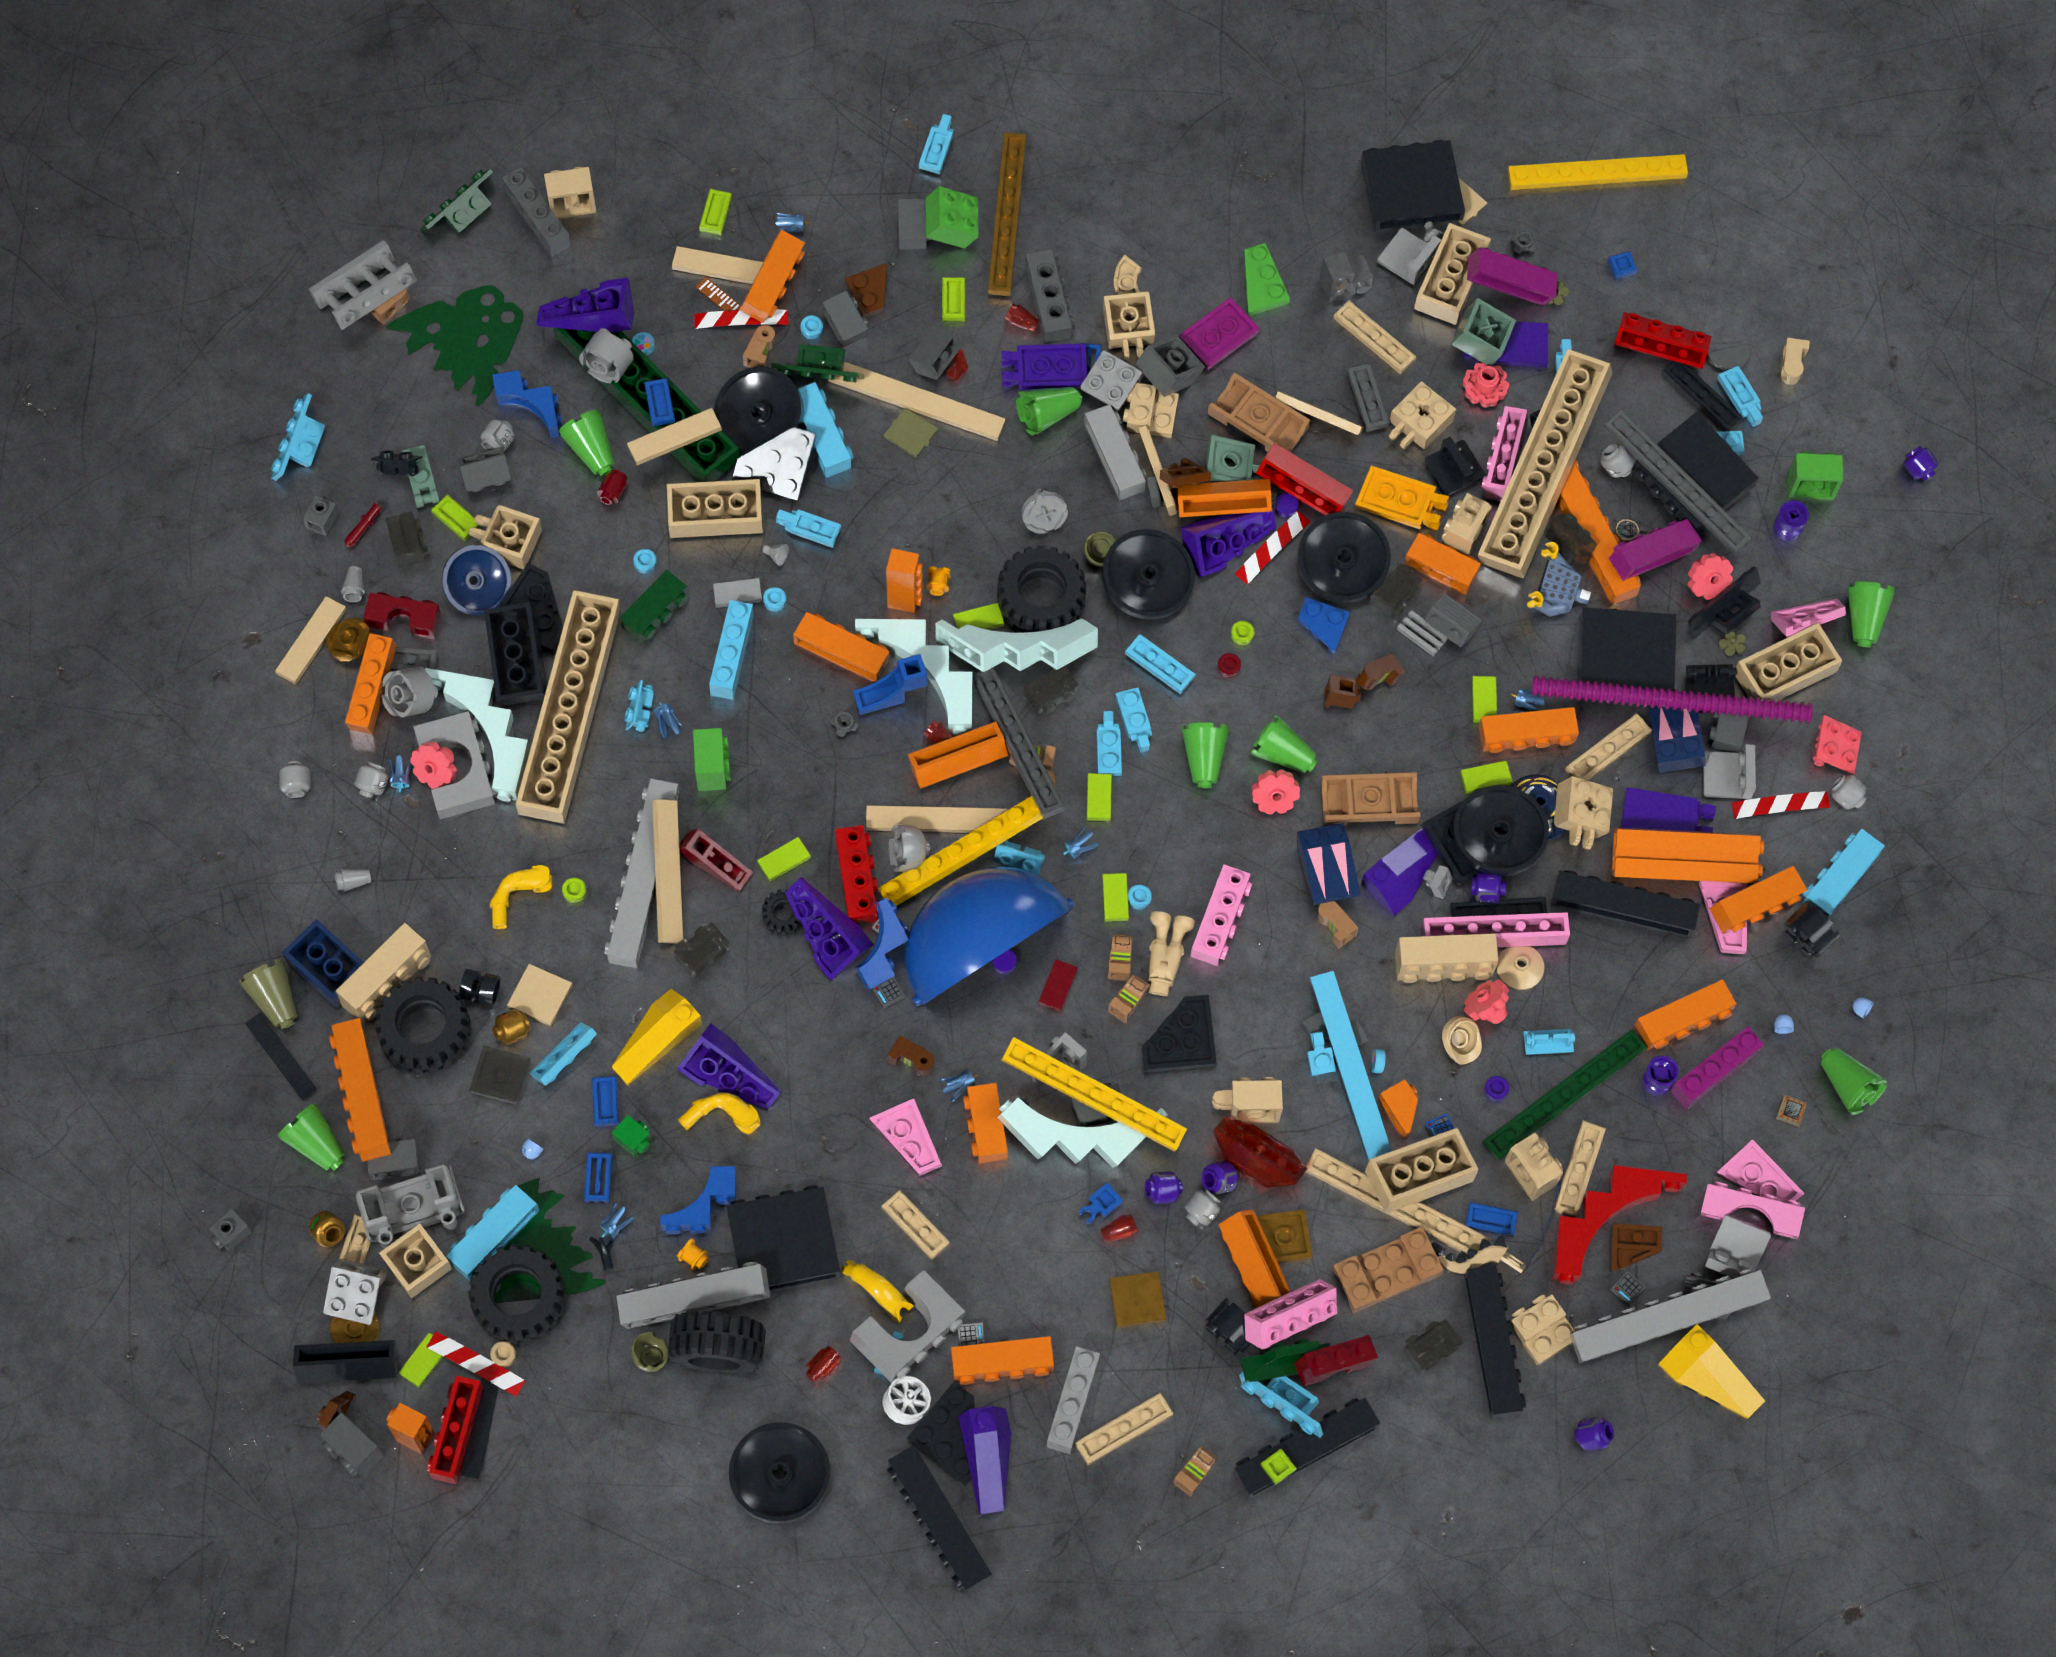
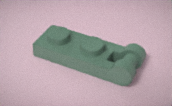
M421 445L402 450V452H412L415 456H422V459L416 460V464L419 466V473L413 477L409 476L417 508L424 507V504L431 502L433 504L439 503L425 446ZM430 491L428 494L421 495L422 492Z

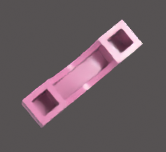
M1713 1182V1185H1707L1701 1216L1722 1221L1726 1214L1730 1215L1741 1208H1753L1762 1212L1769 1219L1773 1234L1798 1240L1805 1208L1800 1207L1801 1203L1793 1200H1786V1203L1776 1201L1777 1197L1769 1194H1762L1761 1197L1752 1195L1751 1190L1745 1188H1738L1737 1191L1727 1189L1728 1185L1721 1182Z

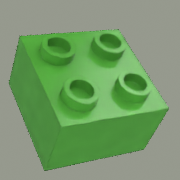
M941 186L936 188L926 197V238L965 249L978 238V197Z
M1807 451L1796 453L1787 473L1788 498L1834 500L1843 482V455H1835L1831 452L1824 454H1812Z
M722 728L693 730L695 774L698 791L726 790V781H731L727 736H723Z

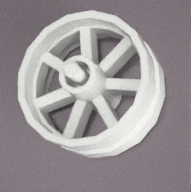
M905 1376L902 1379L897 1378L891 1383L883 1395L882 1403L884 1411L889 1418L896 1423L909 1425L918 1422L930 1407L931 1396L928 1388L922 1381L915 1377ZM897 1386H902V1388H903V1393L900 1392V1391H899L898 1389H896L895 1387H897ZM890 1394H894L899 1399L892 1400ZM916 1395H919L921 1401L916 1400ZM914 1406L922 1407V1412L918 1414ZM907 1410H909L910 1413H911V1415H910V1414H906V1413H904V1412L907 1411Z

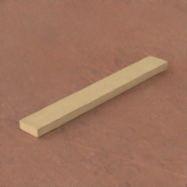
M844 362L843 371L864 374V379H857V382L853 383L845 382L843 377L835 376V380H828V382L902 408L906 407L910 411L998 441L1006 423V419L847 362Z
M1315 1148L1304 1169L1305 1172L1384 1212L1365 1173ZM1421 1202L1386 1213L1415 1229L1423 1227L1426 1235L1467 1256V1251L1470 1248L1477 1251L1480 1250L1482 1239H1486L1489 1243L1491 1241V1238Z

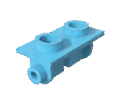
M640 680L635 686L630 688L628 700H631L630 706L624 715V721H626L625 730L635 726L637 731L643 732L648 727L650 711L644 710L642 707L651 708L654 691L650 685H643L642 687L643 680Z
M1008 840L997 845L994 857L995 862L1040 874L1041 865L1045 859V854H1042V851L1025 847L1023 852L1020 851L1021 845L1009 842Z
M1572 1029L1523 1031L1526 1055L1574 1052L1573 1042H1575V1033L1572 1032Z

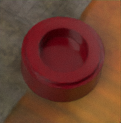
M1232 653L1222 655L1218 660V672L1226 678L1237 676L1241 669V660Z

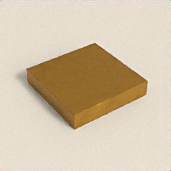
M1305 1209L1257 1216L1278 1264L1313 1258Z
M1159 1271L1112 1277L1109 1279L1117 1328L1166 1322Z

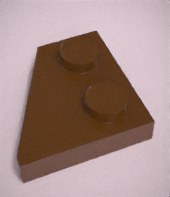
M886 263L845 278L849 291L858 304V310L861 316L864 315L865 318L884 312Z
M1183 458L1181 459V465L1178 466L1177 463H1173L1170 467L1160 470L1159 479L1167 483L1171 488H1181L1182 485L1186 484L1200 485L1201 482L1210 481L1211 472L1193 461Z
M1612 1224L1610 1272L1617 1271L1662 1251V1226Z
M345 1391L330 1400L327 1406H323L317 1416V1420H319L317 1424L321 1430L324 1431L340 1413L346 1416L357 1395Z

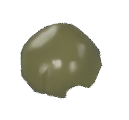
M1105 531L1094 532L1089 535L1083 545L1084 556L1088 562L1095 566H1102L1109 548L1116 541L1115 538Z
M654 1332L641 1333L633 1340L631 1348L632 1360L639 1369L646 1372H657L668 1363L669 1358L665 1339L657 1337Z

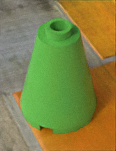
M1074 387L1023 390L1018 393L1020 397L1016 398L1019 419L1021 423H1026L1028 428L1025 430L1030 435L1041 433L1078 410L1082 403L1081 393Z
M591 410L581 414V418L576 421L574 419L568 421L559 429L561 437L594 475L600 474L603 477L613 470L612 467L615 465L602 415L599 410Z
M1867 581L1855 582L1854 586L1851 583L1848 584L1853 641L1858 642V646L1869 648L1872 647V644L1877 643L1895 595L1894 587L1887 585V589L1881 588V583Z
M1274 714L1271 717L1274 722L1271 721L1270 724L1265 725L1253 745L1257 749L1250 750V754L1303 774L1307 770L1311 772L1318 761L1315 759L1316 753L1278 715Z
M1210 722L1189 723L1188 727L1183 725L1182 734L1193 783L1198 784V788H1212V784L1217 783L1229 734V726L1221 724V728H1215L1214 723Z
M1830 1048L1822 1055L1821 1066L1850 1114L1856 1115L1863 1112L1862 1106L1866 1103L1871 1106L1886 1090L1887 1086L1884 1083H1887L1884 1077L1841 1049Z
M315 1103L310 1104L278 1134V1137L283 1142L326 1171L329 1169L335 1171L345 1162L342 1159L345 1155L343 1149Z

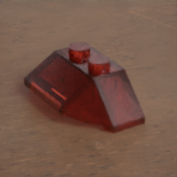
M1225 1116L1213 1131L1224 1160L1266 1188L1296 1185L1308 1169L1292 1148L1252 1123L1232 1120L1230 1117Z

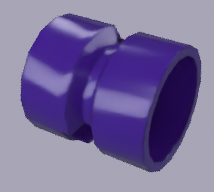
M1792 500L1785 502L1780 507L1773 524L1774 533L1777 537L1785 541H1793L1800 537L1809 518L1806 506L1799 501Z
M1657 1056L1650 1061L1642 1076V1083L1647 1092L1652 1095L1661 1096L1671 1090L1679 1074L1676 1062L1668 1056Z

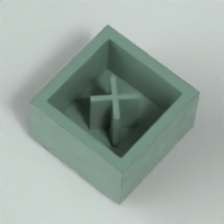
M1477 298L1465 310L1451 345L1482 363L1491 366L1502 356L1516 320Z

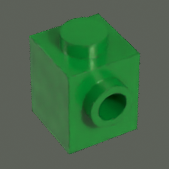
M629 1115L611 1132L613 1140L634 1157L639 1153H645L651 1145L650 1128L641 1120L636 1122Z

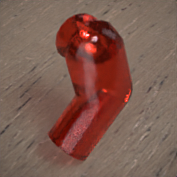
M962 349L954 357L955 365L951 369H947V376L952 381L960 380L968 370V364Z

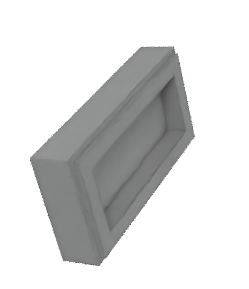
M759 578L713 584L716 608L728 607L730 600L749 604L762 603Z

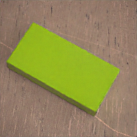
M714 189L709 190L699 231L722 235L732 193Z
M942 277V321H965V277Z
M448 494L431 509L432 514L464 541L470 537L468 532L471 527L477 529L481 527V525L476 524L474 521L475 517Z
M998 603L953 614L957 629L967 624L986 630L1004 627Z
M1472 677L1473 723H1480V719L1483 716L1497 715L1496 677Z
M1507 761L1463 769L1460 772L1466 794H1471L1488 786L1512 785L1513 782Z
M1088 773L1087 821L1111 820L1112 774Z
M799 837L760 858L757 862L769 882L808 861L811 859V856Z
M1103 874L1105 922L1129 921L1127 874Z
M431 1333L427 1334L399 1371L402 1377L419 1389L444 1357L426 1347L433 1336Z

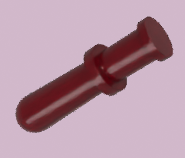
M373 503L366 515L361 516L362 520L345 538L344 542L347 547L355 546L368 526L374 524V518L379 512H382V508L379 505Z

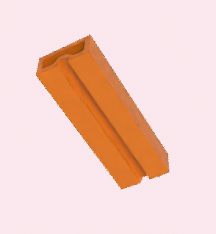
M1614 827L1611 875L1614 877L1756 884L1758 883V878H1762L1763 866L1758 864V857L1764 852V840H1761V836L1757 834Z

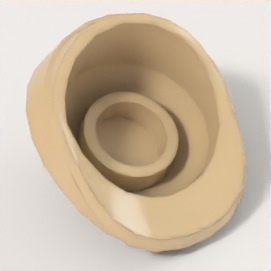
M1464 1016L1454 1017L1445 1024L1442 1040L1448 1055L1460 1065L1469 1064L1478 1058L1481 1053L1482 1042L1477 1024L1472 1019Z

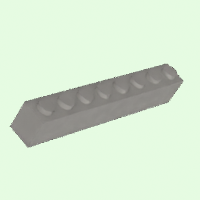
M650 778L649 786L644 787L642 800H645L643 808H639L637 822H640L638 830L634 829L632 835L634 848L633 852H628L626 865L629 868L627 874L624 873L621 880L623 893L622 896L618 895L615 909L618 910L616 918H612L610 932H613L611 940L606 941L604 954H607L609 963L633 968L638 967L656 893L652 801L660 799L678 802L680 790L677 783Z
M1753 1268L1746 1269L1738 1273L1740 1276L1738 1278L1730 1280V1277L1726 1276L1715 1280L1716 1285L1707 1288L1705 1283L1691 1288L1693 1293L1683 1295L1681 1291L1669 1295V1301L1660 1303L1659 1299L1645 1303V1309L1636 1311V1308L1633 1307L1622 1311L1621 1317L1613 1319L1612 1315L1598 1319L1599 1324L1589 1327V1324L1585 1323L1574 1327L1575 1332L1570 1334V1338L1579 1363L1771 1299L1761 1270L1754 1272Z

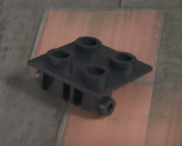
M1733 664L1686 665L1688 693L1693 691L1696 694L1699 691L1701 694L1707 692L1708 695L1715 693L1716 696L1723 694L1726 697L1729 694L1730 697H1733L1735 695L1734 677H1736V668H1733Z

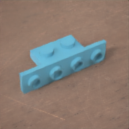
M306 394L301 399L298 398L293 406L294 416L288 421L285 429L288 433L286 438L282 439L278 447L280 455L274 460L271 471H273L272 480L276 481L283 476L289 459L307 468L312 464L325 425L305 416L312 397L310 394Z
M1243 1371L1239 1374L1242 1383L1241 1387L1250 1395L1255 1393L1261 1397V1401L1269 1408L1275 1407L1280 1410L1281 1415L1291 1422L1292 1420L1296 1421L1307 1434L1312 1435L1313 1433L1321 1438L1323 1435L1321 1425L1308 1416L1319 1403L1316 1396L1286 1376L1273 1378L1265 1387L1258 1381L1247 1383Z

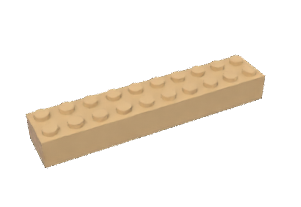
M1567 349L1480 548L1478 557L1481 564L1524 579L1612 376L1610 363Z
M573 590L516 801L518 815L565 824L621 613L619 599Z

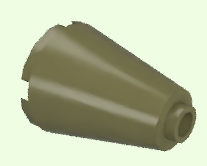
M283 959L274 960V966L270 967L267 963L246 973L243 976L244 979H239V982L275 1027L286 1029L295 1024L294 1019L297 1018V1013Z

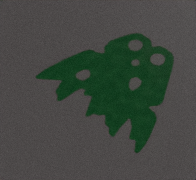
M486 285L461 293L456 299L455 306L444 301H437L397 318L389 323L386 328L412 333L406 342L408 354L415 352L428 343H434L433 349L440 351L434 371L441 368L452 370L451 379L454 381L455 390H460L463 384L474 375L475 385L472 394L477 395L475 405L479 406L494 387L493 374H498V371L493 365L505 363L523 321V311L513 302H504V294L495 286ZM485 293H491L495 297V302L489 306L483 305L480 300L481 296ZM512 311L515 315L514 320L511 323L502 322L500 319L502 312ZM484 315L489 316L490 320L488 322L482 321ZM435 322L439 323L440 331L435 334H430L426 330L428 325ZM486 334L489 341L486 345L479 348L476 344L479 335Z
M540 1177L517 1185L537 1203L540 1211L504 1247V1250L510 1249L512 1244H518L519 1248L529 1245L535 1251L540 1249L545 1252L548 1258L551 1257L560 1270L566 1286L565 1295L580 1293L602 1286L606 1281L604 1279H593L592 1272L578 1273L570 1269L583 1261L593 1258L592 1253L583 1251L579 1246L571 1245L573 1240L571 1234L575 1231L576 1226L552 1228V1220L544 1218L545 1213L562 1200L564 1195L557 1194L554 1190L539 1193ZM514 1274L505 1278L500 1283L499 1291L494 1294L495 1303L540 1299L541 1287L538 1281L531 1275Z

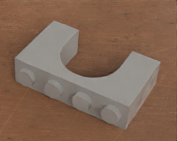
M469 711L413 726L419 747L425 742H436L439 747L461 750L472 759L471 769L464 779L457 783L431 790L439 819L495 804L493 796L497 795V792L492 790L493 781L489 782L487 775L491 774L488 760H482L481 754L485 753L482 739H476L475 733L479 732L476 718L471 719Z
M924 1270L906 1285L903 1295L925 1318L927 1332L922 1337L913 1341L895 1339L870 1316L853 1331L850 1342L891 1383L896 1378H904L911 1370L910 1366L914 1362L918 1364L922 1362L929 1354L927 1351L931 1347H939L946 1339L945 1335L949 1331L954 1333L963 1324L962 1318L965 1310Z

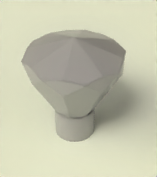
M1431 221L1425 223L1426 233L1424 242L1426 240L1429 242L1434 235L1442 240L1444 232L1434 227Z
M787 544L773 547L765 545L763 553L770 555L773 561L778 566H781L787 561L789 546Z

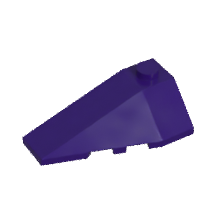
M629 278L606 280L599 283L600 287L588 291L586 288L580 290V295L569 299L562 297L540 306L536 321L537 326L596 332L604 328L610 333L631 330L634 307Z
M1272 506V511L1228 514L1181 527L1183 546L1189 553L1199 576L1203 577L1222 570L1227 566L1228 561L1235 556L1239 557L1250 544L1257 543L1275 529L1274 509Z
M711 1023L677 1068L697 1084L702 1086L707 1084L718 1088V1092L734 1094L743 1101L766 1110L770 1108L782 1092L728 1035Z
M994 1406L969 1409L958 1416L979 1515L1002 1512L1005 1508L1011 1429L1006 1408Z

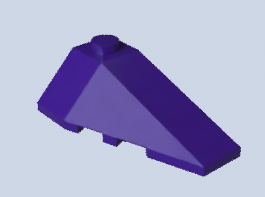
M1421 828L1365 872L1361 884L1395 917L1412 902L1424 880L1423 877L1426 871L1430 869L1438 853Z
M799 878L785 892L796 919L801 921L806 932L804 937L806 941H810L814 950L812 955L815 962L830 980H833L854 964L874 945L854 921L804 878Z

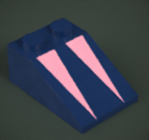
M1649 706L1659 773L1706 766L1698 713L1695 710L1688 712L1687 709L1680 711V708L1673 710L1669 707V710H1667L1665 707L1658 709V706H1654V708Z
M1344 823L1298 831L1297 851L1313 904L1361 896L1351 846Z

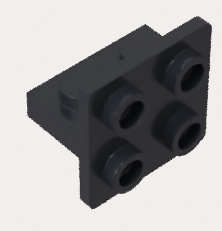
M1451 436L1442 440L1439 451L1425 457L1424 460L1447 496L1482 480L1486 476V473L1465 440L1454 443Z

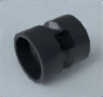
M466 969L459 988L461 999L470 1002L478 999L479 1004L494 1006L499 994L501 977L489 973L482 976L480 971ZM477 983H480L479 989L476 991Z

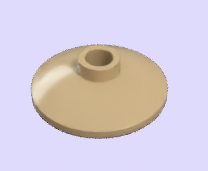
M1531 946L1506 947L1498 957L1496 970L1500 980L1508 987L1515 990H1527L1537 985L1542 979L1544 962L1539 952ZM1523 961L1526 966L1519 967L1517 962Z

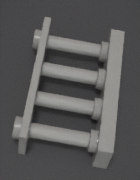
M383 240L309 288V291L320 309L327 305L334 309L332 314L340 329L343 330L417 280L408 263L401 267H397L393 263L396 260L388 244ZM384 268L391 272L381 280L374 275ZM365 280L372 284V286L362 292L356 288ZM348 292L353 298L342 305L337 299Z

